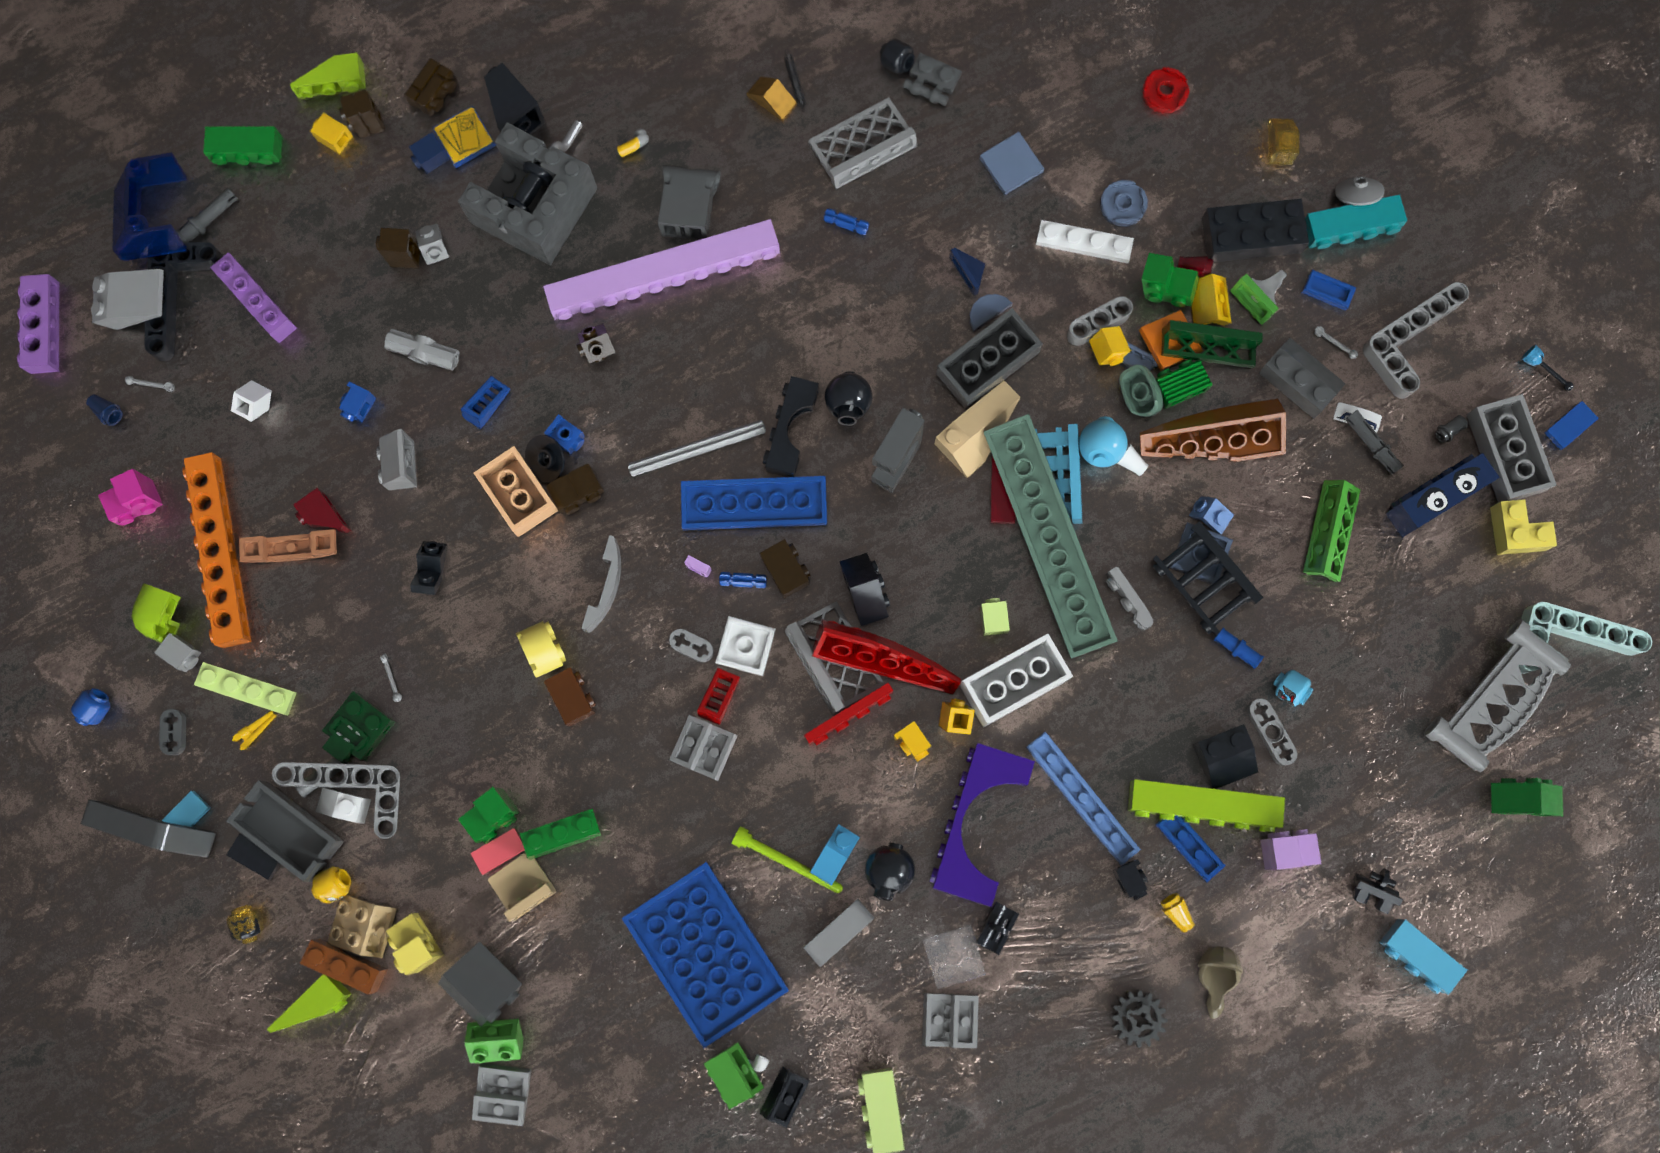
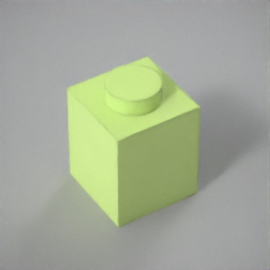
M1000 598L985 600V603L980 606L983 636L1008 634L1010 628L1006 601L1000 602Z

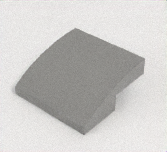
M689 715L669 760L718 781L738 735Z
M924 993L922 1045L977 1048L979 996Z
M481 1063L478 1068L477 1091L474 1095L472 1120L523 1126L531 1069Z

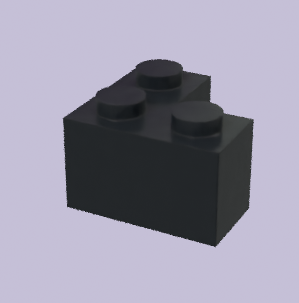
M867 553L839 561L860 625L864 626L888 618L887 607H890V602L887 594H882L881 589L885 588L881 573L879 574L876 561H870Z

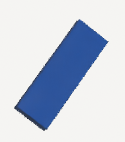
M1175 816L1174 821L1160 820L1155 824L1205 882L1211 880L1226 866L1189 823L1184 822L1183 817Z

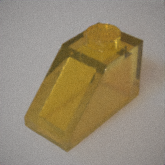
M1270 118L1268 120L1269 164L1292 165L1299 155V130L1293 119Z

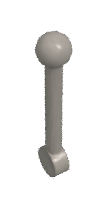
M1318 326L1314 330V334L1317 337H1324L1348 353L1351 359L1358 357L1357 350L1349 349L1325 333L1323 327Z
M126 376L124 379L128 385L135 383L164 388L167 392H172L175 389L174 384L171 382L162 384L134 379L132 376Z
M386 653L381 654L380 658L384 664L393 692L392 699L394 702H399L402 699V695L397 691L388 663V657Z

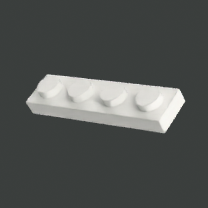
M1041 220L1036 245L1129 263L1134 238Z

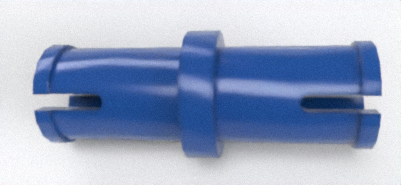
M1222 628L1214 639L1215 642L1217 641L1231 651L1233 657L1238 656L1252 666L1253 669L1264 658L1263 655H1260L1246 645L1244 639L1239 640L1225 630V628Z

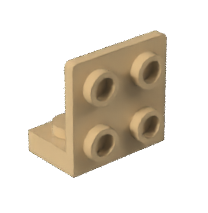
M526 853L488 878V882L507 909L504 915L509 922L516 921L557 892L536 859L529 860Z
M349 895L340 898L328 943L361 956L383 958L387 938L389 937L386 930L392 927L397 908L373 904Z

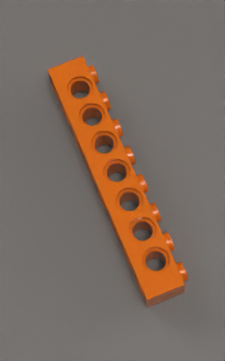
M212 452L184 458L185 467L182 468V472L188 483L186 496L192 508L190 520L196 532L194 544L196 549L199 550L200 559L197 560L199 571L203 575L204 582L201 583V589L207 599L205 613L211 624V629H209L210 640L215 646L220 648L250 643L252 641L221 458ZM207 477L206 484L200 486L201 480ZM211 500L209 508L204 509L206 501ZM215 523L213 531L208 533L209 525ZM215 546H219L217 554L212 556V549ZM219 569H222V570H223L222 576H221L220 578L216 579V578H215L216 572H217ZM226 592V599L220 603V595ZM230 615L229 624L224 626V618Z

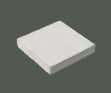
M728 616L715 663L763 676L776 628Z

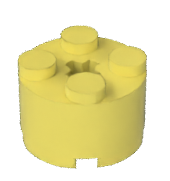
M543 621L516 633L536 678L563 666L566 658L559 643L553 644L556 637L549 621L546 623Z

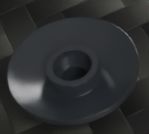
M538 435L529 441L525 450V461L538 481L550 483L558 479L563 472L565 464L564 453L560 444L548 435Z

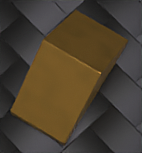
M760 76L746 93L749 98L782 122L797 105L794 98L776 78Z

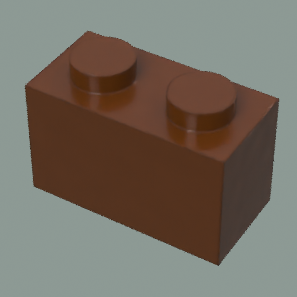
M570 667L544 681L565 725L570 727L596 713L593 708L596 706L595 700L590 692L585 693L582 685L586 683L579 671L575 672Z

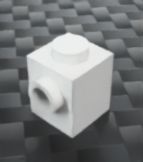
M251 380L234 391L231 411L252 422L269 410L272 391Z

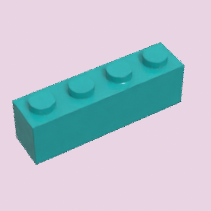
M1400 194L1382 198L1370 205H1346L1308 213L1305 217L1309 241L1308 247L1324 249L1333 243L1348 244L1357 238L1363 237L1364 240H1368L1381 233H1386V235L1398 233L1407 222Z

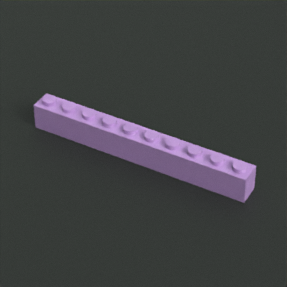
M769 219L543 287L554 319L565 320L579 312L589 313L594 311L596 307L603 305L607 307L613 306L623 299L633 300L640 297V294L647 292L657 293L663 290L664 287L671 285L680 286L694 278L701 280L706 278L708 274L715 272L724 273L738 265L748 266L755 260L762 258L764 260L772 259L776 254L780 253L779 243L772 221Z

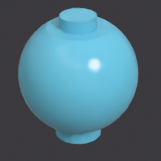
M1107 416L1100 417L1089 423L1082 430L1079 437V450L1082 457L1089 464L1096 467L1104 468L1115 465L1123 458L1128 446L1124 429Z

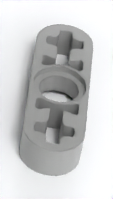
M1265 699L1252 701L1247 707L1248 716L1275 763L1281 766L1294 763L1297 759V750L1271 704ZM1256 704L1259 707H1265L1262 713L1265 719L1271 717L1272 721H1268L1261 726L1259 722L1264 721L1261 714L1256 715L1254 713V710L1257 709ZM1269 725H1273L1278 729L1279 734L1276 739L1267 737L1266 728ZM1283 739L1285 743L1280 745L1283 750L1290 751V754L1287 756L1289 760L1287 761L1286 758L1281 759L1279 754L1282 751L1279 745L1273 747L1272 744Z

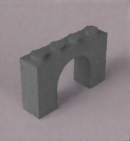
M902 408L872 458V465L877 468L872 475L871 482L891 493L895 490L921 446L925 420L922 419L923 416L916 410L909 409L908 411Z

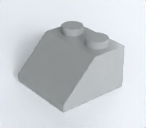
M397 429L379 438L380 446H377L376 452L378 460H381V469L378 470L380 484L388 490L417 487L414 441L402 429Z

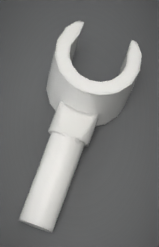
M758 1054L754 1061L748 1059L754 1071L757 1072L764 1071L769 1063L768 1059Z

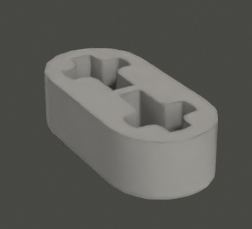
M677 629L670 635V645L677 652L701 663L708 662L713 657L714 649L707 640L684 629ZM682 634L685 635L684 639L690 643L689 647L684 644L678 647L677 642L674 640L675 637H681ZM694 645L699 648L706 645V650L709 654H703L702 657H698L699 653L693 649Z

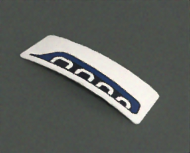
M1338 403L1334 420L1348 423L1345 421V418L1358 409L1375 432H1378L1382 419L1381 415L1349 404Z

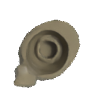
M1220 946L1208 949L1198 963L1200 982L1208 990L1209 994L1206 1006L1211 1019L1217 1018L1223 1012L1225 994L1240 983L1241 974L1243 973L1238 956L1229 948Z

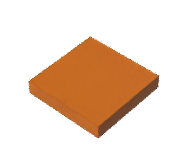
M1182 310L1144 325L1139 329L1160 371L1188 360L1161 356L1162 329L1170 320L1188 322ZM1169 339L1170 350L1179 351L1182 348L1177 340ZM1193 342L1190 345L1195 353L1201 354L1203 352L1200 343Z

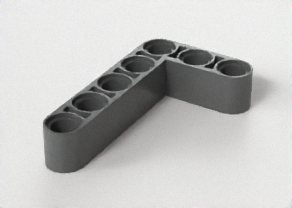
M88 799L80 823L154 849L206 858L209 857L216 835L212 831L167 823Z

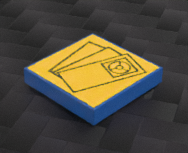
M473 106L432 127L455 168L496 147L495 142Z

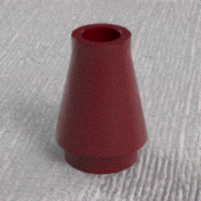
M1180 256L1178 268L1198 271V278L1211 274L1214 259H1209L1208 256Z

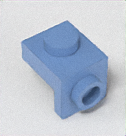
M1201 496L1195 502L1189 516L1193 519L1201 520L1214 533L1222 535L1234 514L1218 499Z

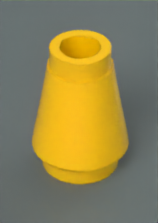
M1173 893L1161 901L1162 911L1182 933L1191 930L1195 926L1184 897H1180L1178 893Z

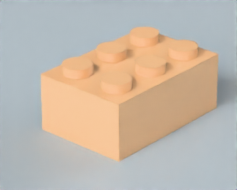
M515 446L474 472V475L496 508L518 537L558 511Z

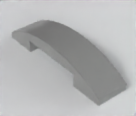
M609 535L602 558L611 565L598 608L588 605L581 629L587 633H591L607 615L618 590L621 576V555L618 542L614 536Z

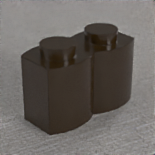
M589 463L554 480L546 486L558 511L561 514L566 513L567 515L580 509L579 505L584 502L590 504L601 498L600 494L604 492Z

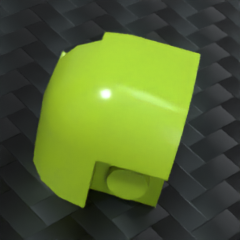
M143 583L132 609L131 618L135 628L142 635L160 643L163 642L169 633L176 635L180 623L171 619L181 597Z

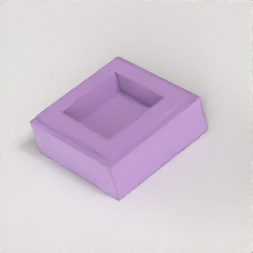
M689 555L684 562L688 569L705 578H708L712 571L709 565Z

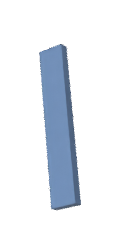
M1046 732L1025 747L1120 866L1141 850Z

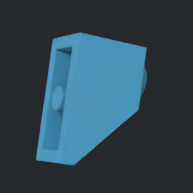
M838 824L810 873L832 886L860 837Z

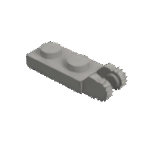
M1119 567L1113 568L1106 574L1108 586L1113 592L1117 591L1122 598L1120 602L1127 612L1131 611L1133 613V623L1141 630L1150 628L1153 625L1152 623H1154L1150 612Z

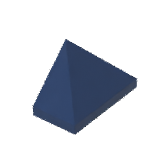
M954 247L950 250L949 259L973 296H976L979 292L985 263Z

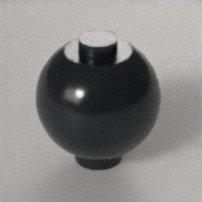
M847 371L837 375L826 387V406L830 413L838 418V422L841 425L851 426L856 424L857 419L864 416L871 407L873 399L872 389L869 383L855 372Z
M889 842L888 846H880L869 855L865 864V877L868 884L875 889L873 897L892 902L894 894L903 893L912 884L915 877V864L910 854L903 850V845Z

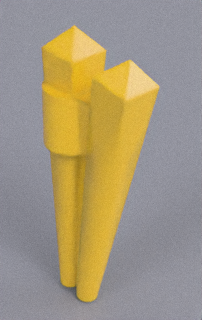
M270 711L249 726L243 727L233 736L232 741L238 742L243 739L244 742L240 745V750H246L274 720L276 714Z

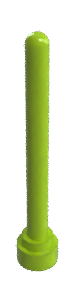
M742 826L739 827L731 843L738 848L742 846L745 849L749 847L835 893L842 892L843 886L840 883L834 881L832 886L811 874V868L757 841L748 833L749 830Z

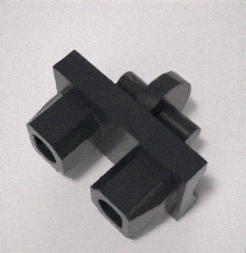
M1384 868L1379 874L1371 871L1369 878L1357 873L1353 878L1355 887L1352 894L1355 901L1367 904L1370 895L1373 894L1378 897L1374 905L1375 908L1385 914H1389L1395 904L1400 906L1403 898L1399 897V891L1392 889L1395 887L1396 881L1389 878V870Z
M995 902L976 943L1000 955L1019 913Z

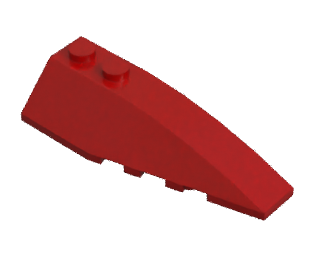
M822 620L817 630L812 657L949 694H954L961 683V678L922 654L892 640L863 631L860 628L844 626L835 621Z

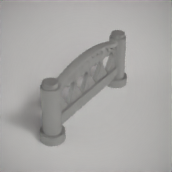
M1522 619L1516 621L1504 636L1512 646L1451 719L1446 721L1443 717L1438 716L1424 731V735L1431 741L1439 742L1474 771L1482 772L1489 764L1486 755L1506 742L1527 722L1542 701L1553 676L1557 673L1561 676L1571 667L1566 657L1532 632L1530 625ZM1519 665L1537 666L1540 668V675L1534 677L1531 685L1524 683ZM1502 684L1522 686L1524 694L1517 697V702L1511 705L1508 703ZM1487 703L1507 706L1508 713L1501 716V721L1498 724L1492 722ZM1470 723L1488 724L1491 726L1492 731L1489 735H1485V740L1482 743H1477Z

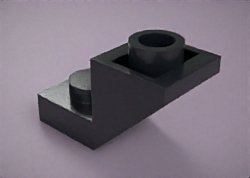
M423 541L416 554L417 572L410 584L411 592L436 594L442 582L447 544Z

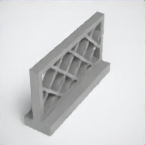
M890 98L808 140L812 150L830 176L835 189L917 147L915 131L907 125ZM886 107L891 111L890 118L878 116L879 111ZM864 119L872 121L869 129L858 127L859 122ZM875 123L887 124L885 132L873 130ZM891 125L900 126L903 129L898 134L889 133ZM843 130L851 131L849 140L838 138L839 132ZM856 132L867 134L865 143L853 141ZM871 135L883 138L882 142L877 145L869 144ZM822 141L831 142L829 150L819 149L816 144ZM835 143L847 145L845 152H834ZM851 146L863 148L860 154L856 156L849 155ZM830 158L842 159L841 164L831 168L829 165Z
M837 601L797 623L794 622L788 625L784 631L832 716L885 685L878 674L812 657L814 646L810 640L815 641L816 637L806 635L802 628L803 625L813 623L820 626L825 614L834 609L839 617L838 624L842 623L844 626L851 627ZM822 616L820 621L815 620L818 617ZM830 664L843 667L840 679L829 675L828 668ZM846 668L860 672L857 684L843 681ZM863 673L873 676L877 685L871 688L860 686ZM842 685L856 688L854 697L846 702L840 694Z

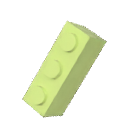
M892 1067L862 1072V1079H858L860 1095H865L866 1105L861 1107L863 1121H869L870 1132H865L867 1148H873V1153L903 1151L904 1144Z

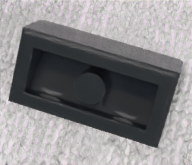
M781 1067L760 1110V1114L766 1120L787 1128L810 1080L785 1067Z

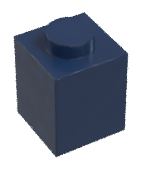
M433 132L409 146L413 153L410 157L417 169L422 167L426 174L450 160Z

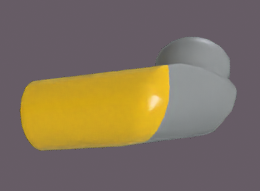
M644 129L636 130L634 132L635 138L617 146L621 157L640 149L648 143L649 136L646 135Z

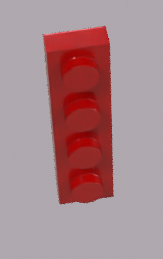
M886 683L809 731L804 737L809 745L813 743L816 746L829 739L827 734L833 730H836L837 733L844 730L850 725L848 723L849 720L857 717L859 720L871 712L869 708L873 705L878 704L880 707L892 699L890 695L893 694L894 690L889 683Z

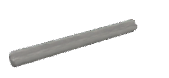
M758 420L628 464V469L631 476H636L764 434L766 428L764 422Z

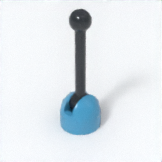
M1533 345L1522 356L1521 359L1526 364L1542 366L1564 385L1566 391H1571L1574 388L1572 382H1567L1543 361L1544 353L1537 345Z

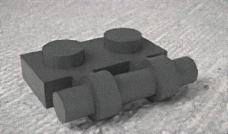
M919 53L910 71V77L916 80L914 82L906 79L903 87L910 90L911 94L916 96L919 94L929 98V102L934 104L938 102L946 105L949 97L943 95L942 92L952 94L962 71ZM926 83L928 85H931L935 87V89L932 90L930 88H927L923 86V84Z

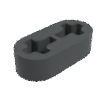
M167 709L160 716L159 747L162 753L166 755H180L186 747L187 720L185 714L180 710ZM173 715L178 717V722L173 724L168 722L170 718H173ZM175 741L178 744L172 750V748L168 747V743Z

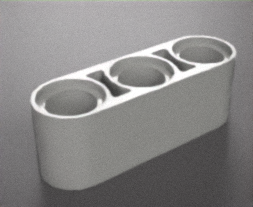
M1117 297L1075 319L1067 332L1068 341L1074 346H1081L1089 342L1101 328L1117 327L1124 324L1133 310L1132 302L1126 297ZM1121 307L1125 310L1126 313L1119 314L1116 312L1115 308ZM1101 318L1105 321V324L1098 325L1094 319ZM1081 329L1085 335L1078 336L1073 330Z
M857 899L803 948L816 964L821 967L874 919V916Z

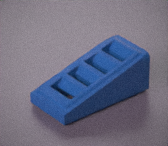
M490 376L462 406V417L481 429L510 392V388L493 376ZM492 387V388H494L495 390H497L499 393L496 395L494 392H492V391L489 390V389ZM487 395L493 400L490 402L484 396ZM479 402L485 406V409L478 405Z

